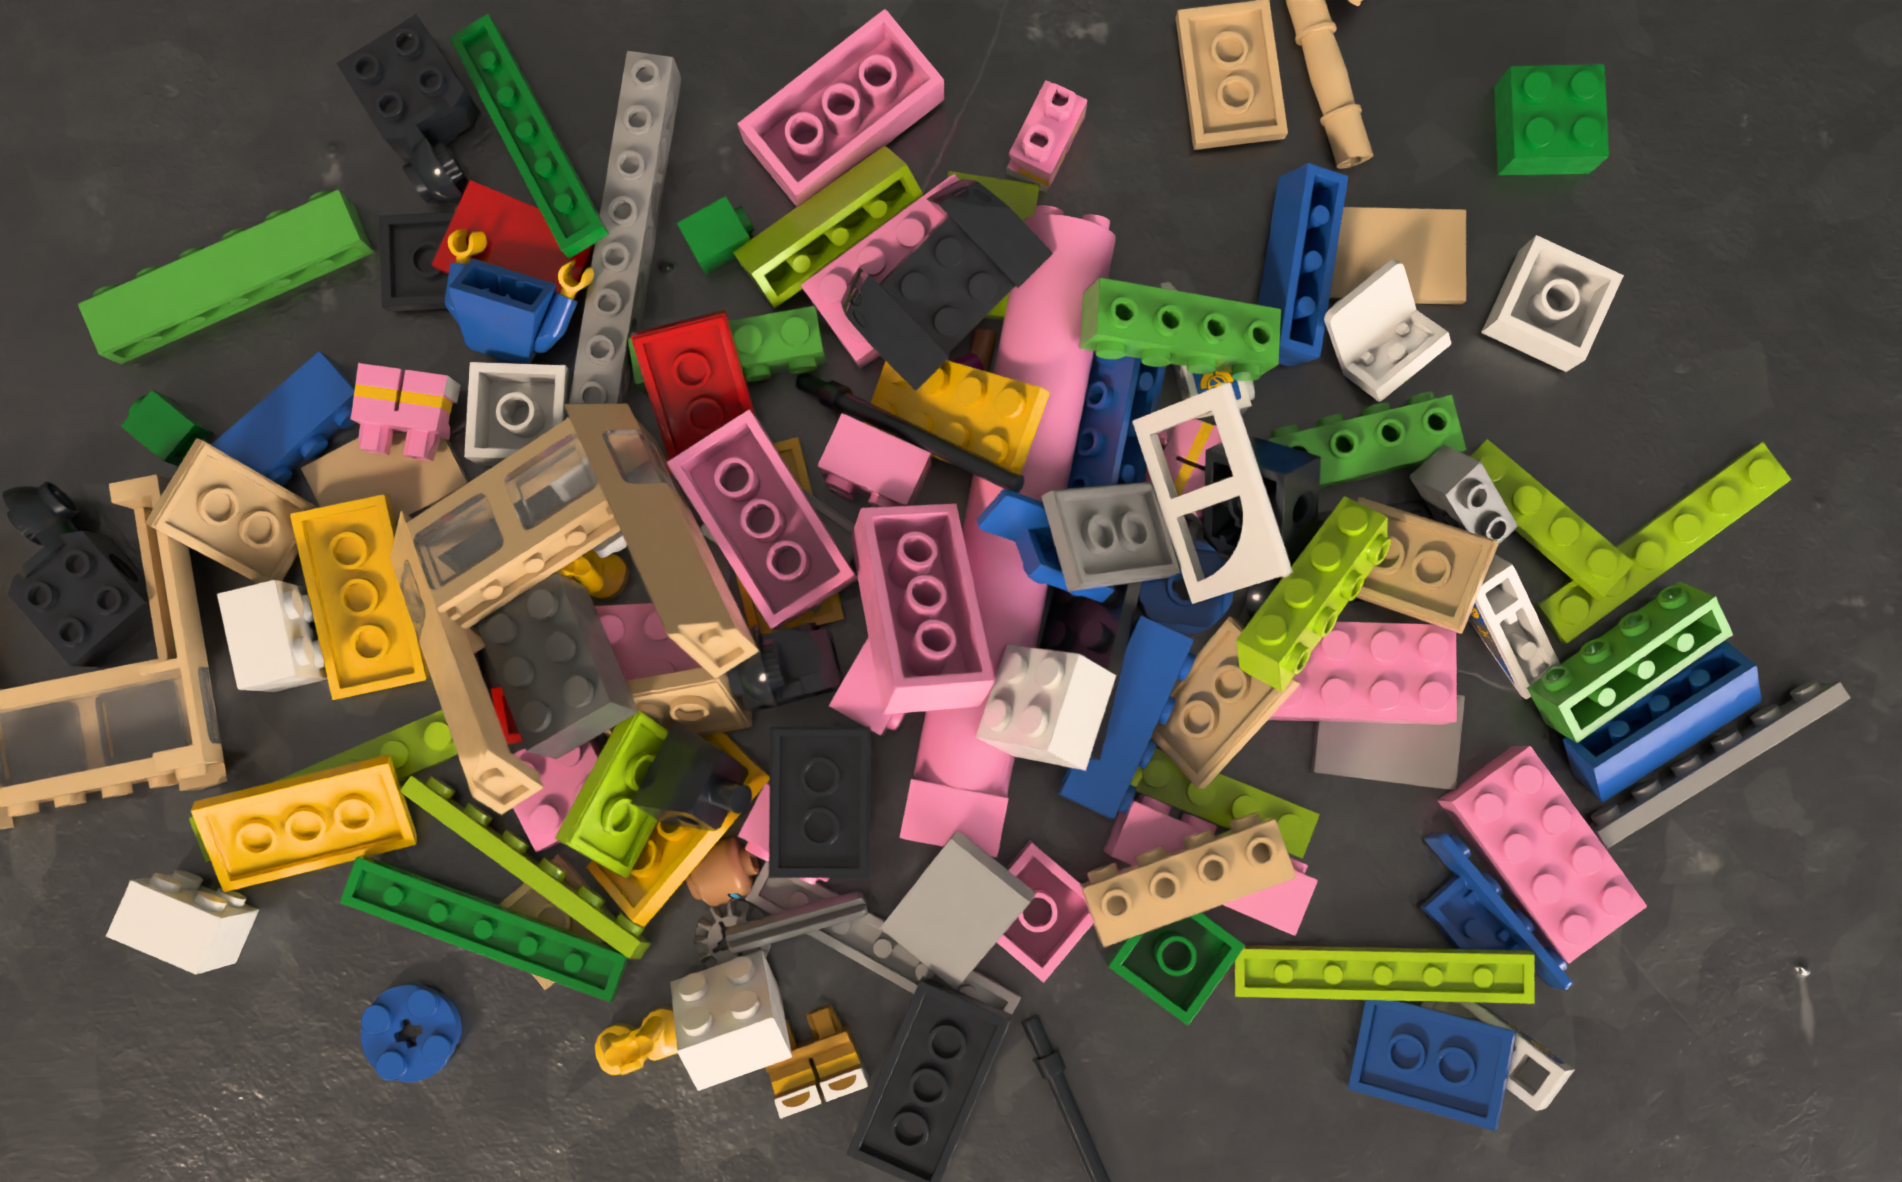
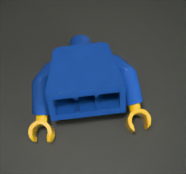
M467 229L454 231L448 238V247L456 256V262L450 263L445 292V306L459 324L465 344L471 350L495 357V363L530 364L537 353L548 352L565 334L578 303L573 300L575 294L591 284L594 278L593 268L589 267L583 272L581 282L579 283L571 275V269L576 260L563 265L558 273L559 283L562 286L559 294L556 292V284L473 258L471 259V256L479 255L485 250L487 244L485 234L482 231L472 232L469 237V246H467Z

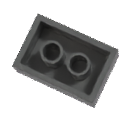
M556 573L476 623L526 751L558 759L639 712L585 585Z

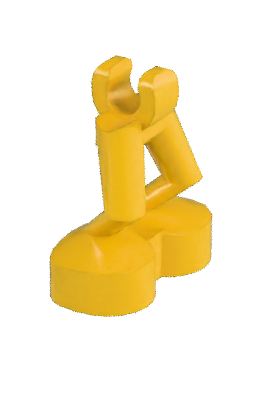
M591 549L554 574L559 573L574 581H578L587 587L591 596L608 600L620 595L628 582L630 568L628 563L617 555L610 554L607 557L601 558Z
M661 1006L654 1009L643 1020L642 1025L636 1028L626 1022H618L608 1026L598 1036L595 1044L596 1058L602 1070L610 1075H624L641 1069L643 1063L647 1060V1056L650 1060L655 1061L678 1053L673 1007Z

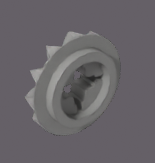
M739 900L711 907L698 921L694 943L699 955V961L708 968L741 957L739 952L731 953L729 948L716 950V947L720 945V941L725 938L724 927L720 921H723L726 927H731L765 917L763 913L755 906ZM771 943L742 951V954L745 956L762 950L766 958Z

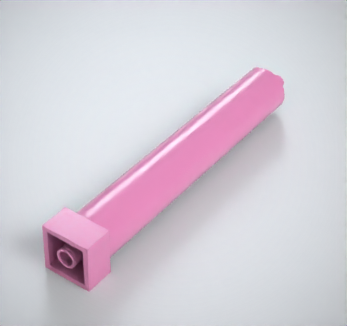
M1047 205L1036 206L1034 215L1025 218L1024 223L1053 254L1019 288L1014 287L1009 292L993 374L1039 386L1050 392L1021 472L1025 481L1023 488L1019 492V494L1043 502L1042 495L1052 490L1067 489L1094 354V351L1079 349L1083 293L1097 279L1109 278L1116 236L1109 230V219L1094 214L1083 215L1082 219L1064 216V212L1061 209ZM973 474L962 532L994 678H996L1006 645L1036 648L1048 584H1040L1028 578L1014 541L979 529L976 521L977 518L1003 488ZM993 685L979 707L925 711L899 838L944 847L955 832L959 830L988 855L997 857L1015 757L976 738Z

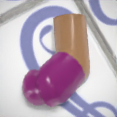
M975 329L970 352L955 360L948 359L947 361L989 372L997 333L987 329Z

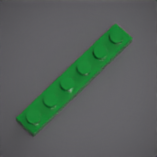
M486 14L449 37L561 251L570 259L608 236L607 228L495 21L489 14Z
M364 855L356 857L339 902L610 1003L616 997L629 958L612 946Z

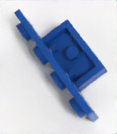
M1003 489L977 518L976 521L979 529L1014 541L1028 578L1040 584L1046 583L1068 591L1043 502L1009 489ZM1112 585L1068 592L1075 596H1084L1103 603L1114 591Z
M1445 832L1430 833L1424 840L1454 876L1427 899L1420 908L1455 949L1531 950L1534 954V970L1541 979L1551 988L1567 990L1573 982L1564 972L1567 969L1564 960L1548 946L1543 948L1532 935L1535 928L1531 921L1515 908L1511 910L1500 897L1503 893L1501 886L1487 872H1479L1468 859L1471 856V852L1463 841L1454 834L1448 835Z

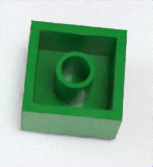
M1605 64L1510 66L1494 86L1498 175L1590 174L1609 157Z
M1200 912L1115 943L1104 958V961L1109 968L1189 1026L1246 945Z

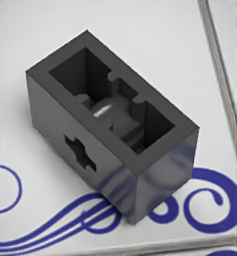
M1443 444L1409 476L1437 522L1494 539L1498 545L1518 527L1482 463Z

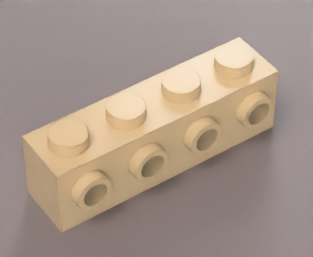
M1258 812L1251 813L1230 821L1232 830L1213 836L1211 829H1207L1183 838L1185 847L1166 853L1164 847L1160 846L1137 854L1135 856L1137 864L1118 871L1116 863L1088 872L1090 881L1080 884L1101 944L1104 947L1297 878L1276 820L1268 817L1260 819Z

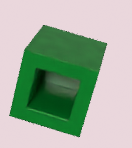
M726 196L677 223L705 275L736 259L733 252L750 241L748 234L755 231L743 207L740 206L733 209Z
M151 390L147 395L140 397L132 404L128 412V418L121 425L122 428L162 461L178 467L196 438L206 442L213 434L210 429L172 398L154 390Z

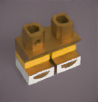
M832 1004L807 1012L806 1016L814 1037L798 1043L790 1020H786L792 1057L765 1067L767 1073H769L776 1096L774 1101L780 1119L822 1104L824 1097L827 1102L868 1087L870 1077L849 1024L842 1026L841 1020Z

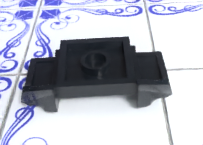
M961 179L928 197L927 200L945 217L879 284L868 273L858 267L841 300L844 314L853 326L915 391L950 358L948 353L1014 287L1019 288L1053 254L1008 205L978 181Z

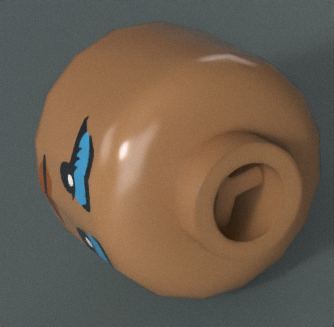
M724 837L716 842L687 876L686 882L696 900H703L709 906H721L750 894L755 882L754 875L760 873L759 861L757 856L748 852L736 838Z

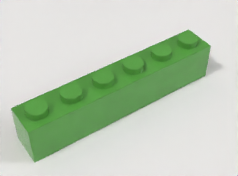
M339 189L336 191H321L312 195L308 199V203L292 210L283 209L275 211L265 218V222L249 229L239 228L227 232L223 235L220 242L206 248L196 247L186 250L179 255V260L163 267L153 266L139 271L135 276L136 278L119 286L110 285L102 287L92 294V298L78 303V306L98 354L121 365L375 253L354 203Z

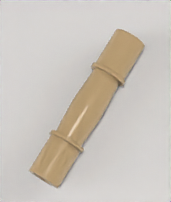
M1286 0L1296 33L1295 41L1303 49L1310 81L1323 113L1320 122L1325 127L1336 166L1342 169L1361 164L1369 160L1373 156V152L1360 114L1362 112L1361 106L1355 104L1347 68L1334 36L1337 28L1331 20L1326 1Z

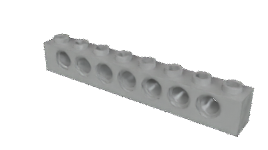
M627 51L600 211V217L609 235L596 242L591 265L594 271V278L587 289L569 404H629L634 373L628 338H631L632 333L641 331L682 79L673 57Z

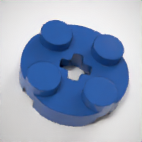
M1192 539L1206 579L1225 565V562L1209 544ZM1179 563V574L1169 578L1142 581L1138 601L1145 617L1183 635L1197 634L1215 625L1229 609L1234 595V591L1193 604L1191 603L1190 596H1188V600L1179 599V592L1172 590V582H1178L1181 579L1182 572Z
M419 982L401 984L385 991L364 1011L361 1018V1044L364 1054L371 1066L376 1069L377 1074L388 1081L417 1082L439 1072L451 1060V1056L454 1054L462 1034L460 1015L451 998L443 992L439 993L434 988L427 987V984ZM405 1019H409L412 1026L420 1024L423 1033L416 1037L417 1045H410V1042L403 1040L400 1035V1031L404 1029L403 1021Z

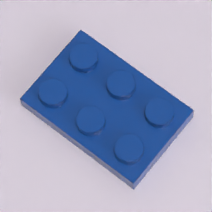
M1366 1000L1348 1089L1496 1131L1498 1130L1517 1031L1404 1001Z

